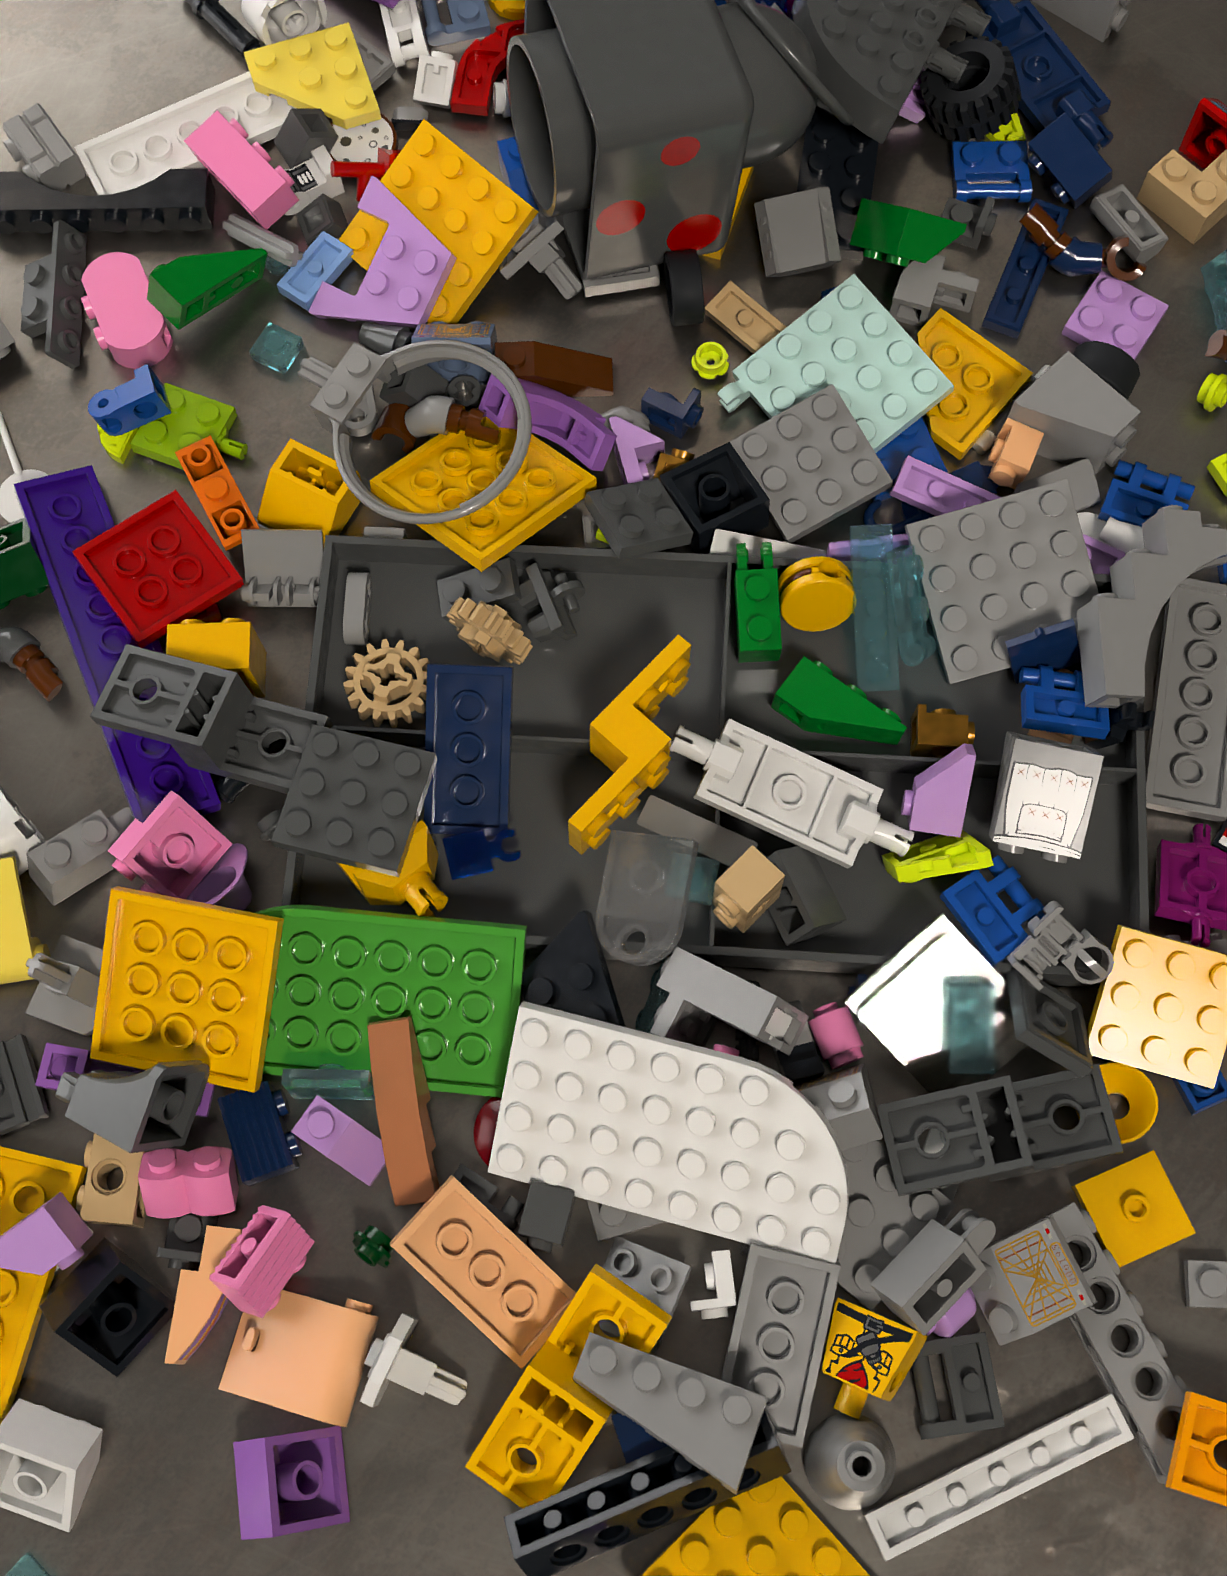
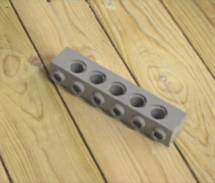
M1073 1202L1032 1224L1053 1216L1067 1244L1069 1242L1074 1243L1082 1250L1083 1261L1079 1267L1089 1287L1092 1284H1097L1105 1291L1106 1303L1102 1309L1098 1310L1091 1305L1069 1316L1068 1319L1107 1390L1113 1395L1158 1482L1166 1484L1177 1431L1171 1438L1165 1437L1160 1430V1419L1164 1413L1169 1411L1175 1416L1179 1426L1185 1393L1190 1391L1178 1375L1173 1377L1164 1359L1168 1358V1354L1163 1343L1155 1333L1149 1334L1140 1318L1144 1315L1141 1304L1130 1290L1125 1292L1116 1276L1120 1274L1119 1266L1113 1255L1107 1249L1102 1250L1093 1235L1097 1232L1091 1216L1084 1208L1079 1209L1076 1203ZM1116 1326L1123 1327L1129 1334L1130 1343L1124 1352L1118 1351L1111 1341V1334ZM1142 1368L1148 1370L1153 1377V1388L1146 1395L1142 1394L1135 1384L1136 1374ZM1214 1449L1213 1455L1215 1461H1217L1220 1458Z

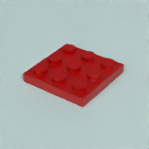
M177 490L172 491L72 551L76 561L140 648H144L167 633V624H181V621L191 619L244 585L242 577Z

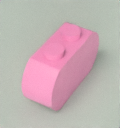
M124 252L107 253L96 258L83 273L81 281L87 296L82 297L81 301L89 319H97L99 326L93 328V331L101 349L109 348L115 361L121 366L130 369H137L146 364L151 367L159 363L169 353L173 339L163 315L147 300L149 280L140 260L134 255Z

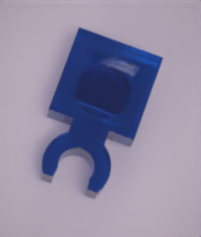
M485 828L444 837L442 840L452 880L494 871L493 858L498 857L505 862L519 859L522 856L521 850L508 852L502 846L503 839L516 836V829L505 828L493 839H488Z

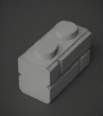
M35 104L23 111V115H16L3 123L2 127L9 138L3 142L15 162L21 159L26 165L22 167V170L32 180L50 189L62 191L66 189V185H73L85 178L86 172L78 155L41 105Z

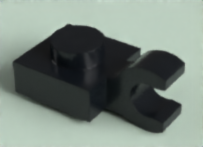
M1134 702L1125 703L1122 707L1116 709L1109 708L1110 731L1106 738L1085 737L1084 744L1098 750L1124 742V737L1128 730H1150L1153 726L1155 712L1152 710L1136 712L1137 704Z

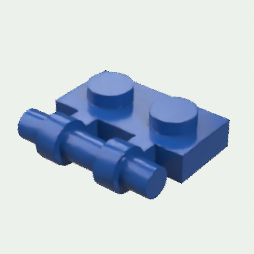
M1119 459L1114 475L1128 479L1126 483L1115 478L1112 479L1098 519L1107 522L1112 517L1118 521L1142 527V523L1155 515L1158 509L1162 507L1178 505L1183 510H1188L1189 504L1175 500V496L1189 501L1195 486L1181 481V476L1172 473L1165 476L1148 470L1147 465L1136 461L1134 464ZM1142 484V485H1145V486H1148V487H1151V488L1160 490V491H1162V492H1161V495H1160V494H1157V493H1155V492H1152V491H1149V490L1140 488V485Z
M1038 665L1037 669L1021 668L1019 683L1025 684L1021 692L1022 728L1097 739L1106 738L1110 731L1109 708L1085 707L1082 671L1075 670L1073 674L1053 671V667Z
M1000 855L992 859L994 866L988 867L995 877L994 879L987 882L977 869L940 895L942 901L992 967L1006 959L1028 937V934L1022 928L1023 924L1029 922L1035 916L1041 919L1045 915L1043 912L1045 906L1038 898L1033 899L1019 881L1021 875L1014 866L1009 868ZM1005 890L1019 910L1012 914L999 898L998 893Z

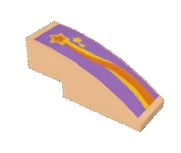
M206 1226L199 1271L184 1269L180 1271L164 1363L185 1364L204 1342L219 1320L229 1299L211 1282L210 1274L215 1272V1267L221 1264L220 1260L226 1257L227 1251L231 1250V1244L237 1242V1237L242 1235V1229Z

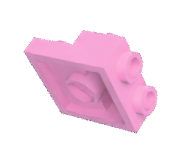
M170 791L143 823L135 818L108 849V852L116 858L111 866L131 882L136 876L145 882L140 888L141 891L187 899L233 843L182 797Z

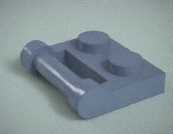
M421 0L427 24L425 35L428 44L432 46L461 42L491 34L484 0H446L452 23L449 25L441 23L436 0Z

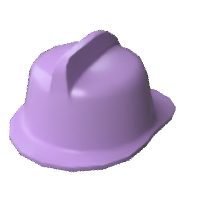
M240 843L232 844L192 891L187 900L244 911L252 900V892L243 875L248 859L246 846Z

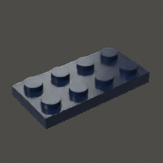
M427 664L425 751L436 753L438 759L424 800V823L427 825L430 833L506 837L509 835L514 666Z

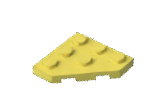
M349 22L243 52L255 90L266 96L272 93L286 99L288 105L297 109L321 108L325 116L332 119L333 124L344 129L381 119L380 109Z

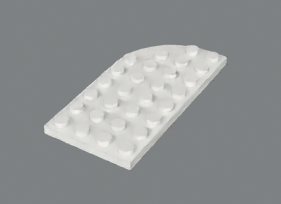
M525 1001L520 1004L488 1173L531 1184L532 1180L575 1191V1197L749 1245L750 1243H755L834 1264L837 1261L849 1204L848 1171L835 1138L836 1133L817 1105L814 1106L800 1091L792 1086L793 1082L777 1071L758 1062Z

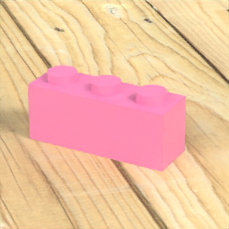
M216 111L188 136L184 142L200 163L208 169L263 228L269 229L299 201L290 188L295 182L280 165L274 169L268 163L272 159L257 141L252 145L247 142L246 138L249 135L236 119L232 118L228 122Z

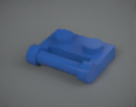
M1027 141L952 142L950 157L954 199L967 202V199H987V197H992L995 199H1017V202L1031 201L1032 181L1029 175V163L1027 160ZM968 182H1015L994 184H968Z

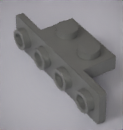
M58 220L53 223L51 254L25 265L20 332L31 338L46 332V355L73 369L80 365L83 318L81 298L84 297V286L81 279L86 268L87 237L66 222Z

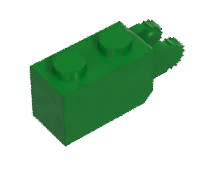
M762 542V547L760 548L762 569L751 570L747 568L749 557L746 543L736 544L737 570L735 571L734 578L738 663L779 661L782 652L778 573L777 568H773L772 543Z

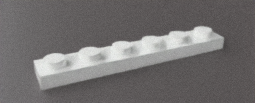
M1106 1394L864 1513L863 1516L883 1560L887 1561L1134 1439V1436L1113 1395Z

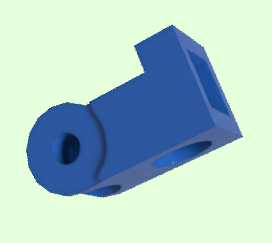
M148 364L133 370L134 379L115 387L113 390L99 391L90 399L88 412L106 434L110 436L122 435L171 413L165 387Z

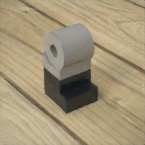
M799 1000L788 1002L805 1013ZM808 1021L790 1056L772 1047L779 1073L791 1080L793 1085L823 1076L825 1073L820 1055L817 1054L809 1030Z

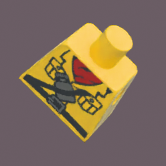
M837 1297L822 1365L823 1373L843 1382L833 1408L859 1419L868 1394L890 1402L916 1360L928 1336H923L916 1330Z

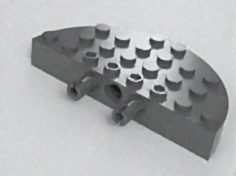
M794 0L791 14L794 23L802 30L812 46L818 64L819 80L854 118L852 125L881 144L887 138L922 70L926 72L929 69L946 77V79L955 84L961 78L969 61L939 46L940 42L938 40L945 27H949L952 24L979 38L983 35L992 17L962 2L963 0Z

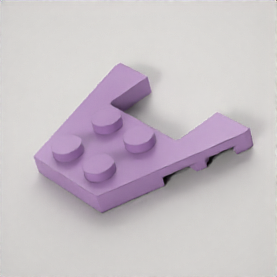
M371 176L357 208L389 224L357 294L353 296L322 281L308 313L319 319L336 318L345 319L350 322H356L357 320L376 322L382 325L416 328L418 324L427 323L457 257L379 179Z

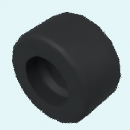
M1087 341L1078 345L1073 355L1128 400L1140 377L1139 366L1132 356L1109 343Z

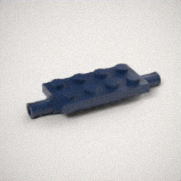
M975 0L985 14L992 16L982 36H988L989 41L993 39L1001 41L1002 46H1007L1011 56H1013L1021 90V100L1018 101L1019 109L1036 131L1040 133L1066 112L1097 151L1100 150L1098 144L1102 149L1112 141L1114 135L1098 117L1108 112L1111 101L1030 0H1022L1016 4L1010 0ZM966 32L965 37L973 36Z

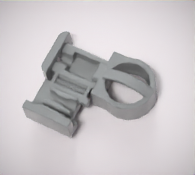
M1050 901L1043 908L1046 915L1041 919L1035 916L1029 921L1028 929L1035 938L1029 935L1007 957L1011 965L1039 991L1044 987L1040 982L1043 978V970L1047 966L1051 967L1052 964L1056 966L1059 963L1058 959L1067 967L1075 979L1084 984L1100 983L1111 973L1114 964L1113 955L1108 947L1101 940L1092 936L1085 928L1081 932L1075 929L1060 914L1064 908L1057 901ZM1099 947L1102 951L1101 963L1098 964L1084 949ZM1077 956L1092 970L1091 972L1082 973L1075 969L1074 963ZM1022 959L1026 961L1036 971V973L1034 974L1028 967L1023 965L1020 961Z

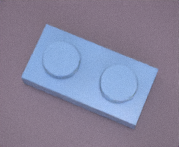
M322 231L303 253L302 260H298L297 265L291 267L276 284L279 293L309 311L322 281L330 285L334 283L352 262L353 249L325 231Z

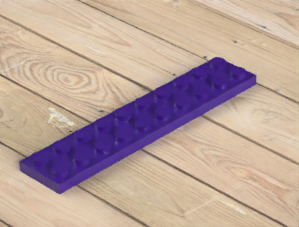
M90 465L15 483L14 489L26 524L33 536L51 593L94 708L126 644L139 646L72 553L73 550L115 526L94 469ZM158 639L144 647V649L163 653ZM152 686L144 690L140 694L139 700L145 701L152 698L157 691V687ZM100 725L134 819L136 818L143 823L170 791L182 797L202 816L221 810V802L210 773L188 767L170 744Z

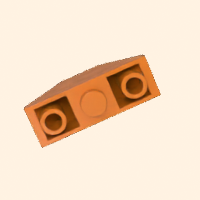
M211 435L175 452L225 551L242 544V529H260Z

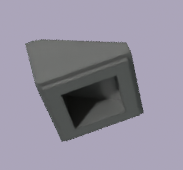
M325 194L320 195L296 214L306 244L309 246L322 231H325L334 238L341 237L348 227L340 203Z

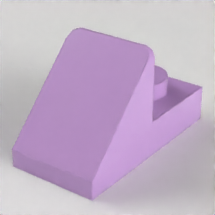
M617 416L609 418V430L617 435L613 450L623 484L650 480L646 464L659 460L660 453L665 452V442L661 438Z

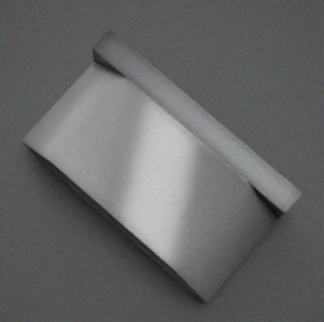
M399 106L394 110L391 122L395 130L415 131L423 119L428 122L429 113L422 107Z

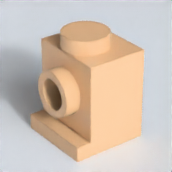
M1007 417L994 440V446L988 457V461L994 463L988 478L1000 486L1016 489V486L1023 482L1030 471L1044 433Z

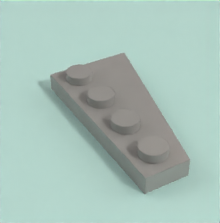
M590 1332L573 1375L574 1382L621 1415L629 1417L643 1427L651 1436L669 1445L683 1455L688 1462L701 1471L704 1470L719 1480L724 1487L737 1495L767 1403V1397Z

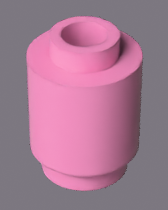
M832 1002L812 1011L815 1018L810 1020L808 1025L823 1061L828 1060L832 1070L864 1057L860 1048L864 1044L848 1006L839 1008L837 1002Z

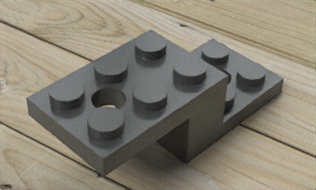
M126 644L90 715L98 725L170 744L188 767L286 794L289 792L312 724L332 728L333 725L329 716L254 697L237 672ZM152 686L157 687V691L152 698L145 701L139 700L140 694L144 690ZM278 739L286 740L284 749L279 753H267V749L272 742Z
M1099 1063L1093 1064V1070L1084 1077L1066 1070L1012 1083L1011 1077L1008 1075L877 1105L899 1197L989 1177L990 1182L1123 1153V1147ZM1061 1106L1073 1107L1080 1116L1079 1124L1071 1130L1060 1129L1053 1121L1055 1110ZM935 1128L945 1135L946 1142L941 1151L927 1153L920 1148L919 1138L927 1129Z

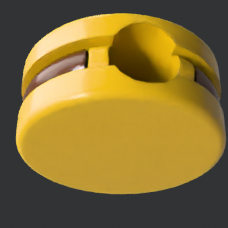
M815 556L799 560L787 567L778 579L781 615L790 626L796 629L816 632L834 628L847 620L855 609L856 594L851 572L844 563L837 559Z

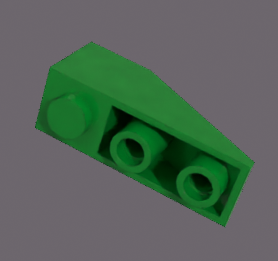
M803 656L777 690L771 705L772 709L802 730L897 745L907 729L896 713L887 708L880 709L867 700L866 694L861 689L852 684L845 685L833 676V672L825 664L819 661L812 662L805 656Z

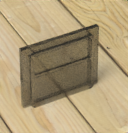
M942 912L898 952L891 955L888 961L844 999V1002L859 1017L863 1024L928 1093L986 1081L996 1072H999L1005 1064L1027 1046L1015 1037L1007 982Z

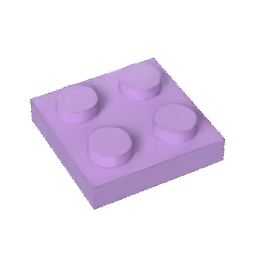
M1101 270V273L1098 274L1065 324L1061 334L1079 344L1087 341L1109 343L1122 349L1136 360L1162 320L1169 305Z

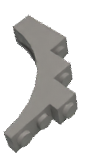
M1178 505L1162 507L1158 509L1155 515L1142 523L1144 549L1130 550L1125 553L1123 558L1110 566L1112 593L1095 595L1089 603L1077 610L1085 707L1116 709L1122 707L1125 703H1135L1145 697V661L1150 635L1160 611L1177 586L1188 576L1199 570L1227 564V529H1222L1218 524L1202 525L1200 511L1183 510Z

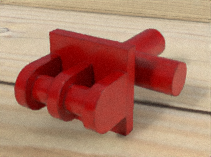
M378 148V162L331 161V176L357 178L356 200L360 202L371 176L381 180L401 150Z

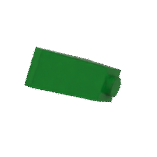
M262 248L178 257L166 265H158L150 273L147 300L180 330L263 278L268 253Z

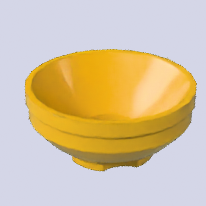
M1112 1062L1099 1065L1107 1094H1119L1129 1104L1128 1114L1121 1119H1115L1121 1144L1130 1143L1141 1138L1150 1130L1158 1113V1097L1153 1084L1143 1072L1135 1067Z

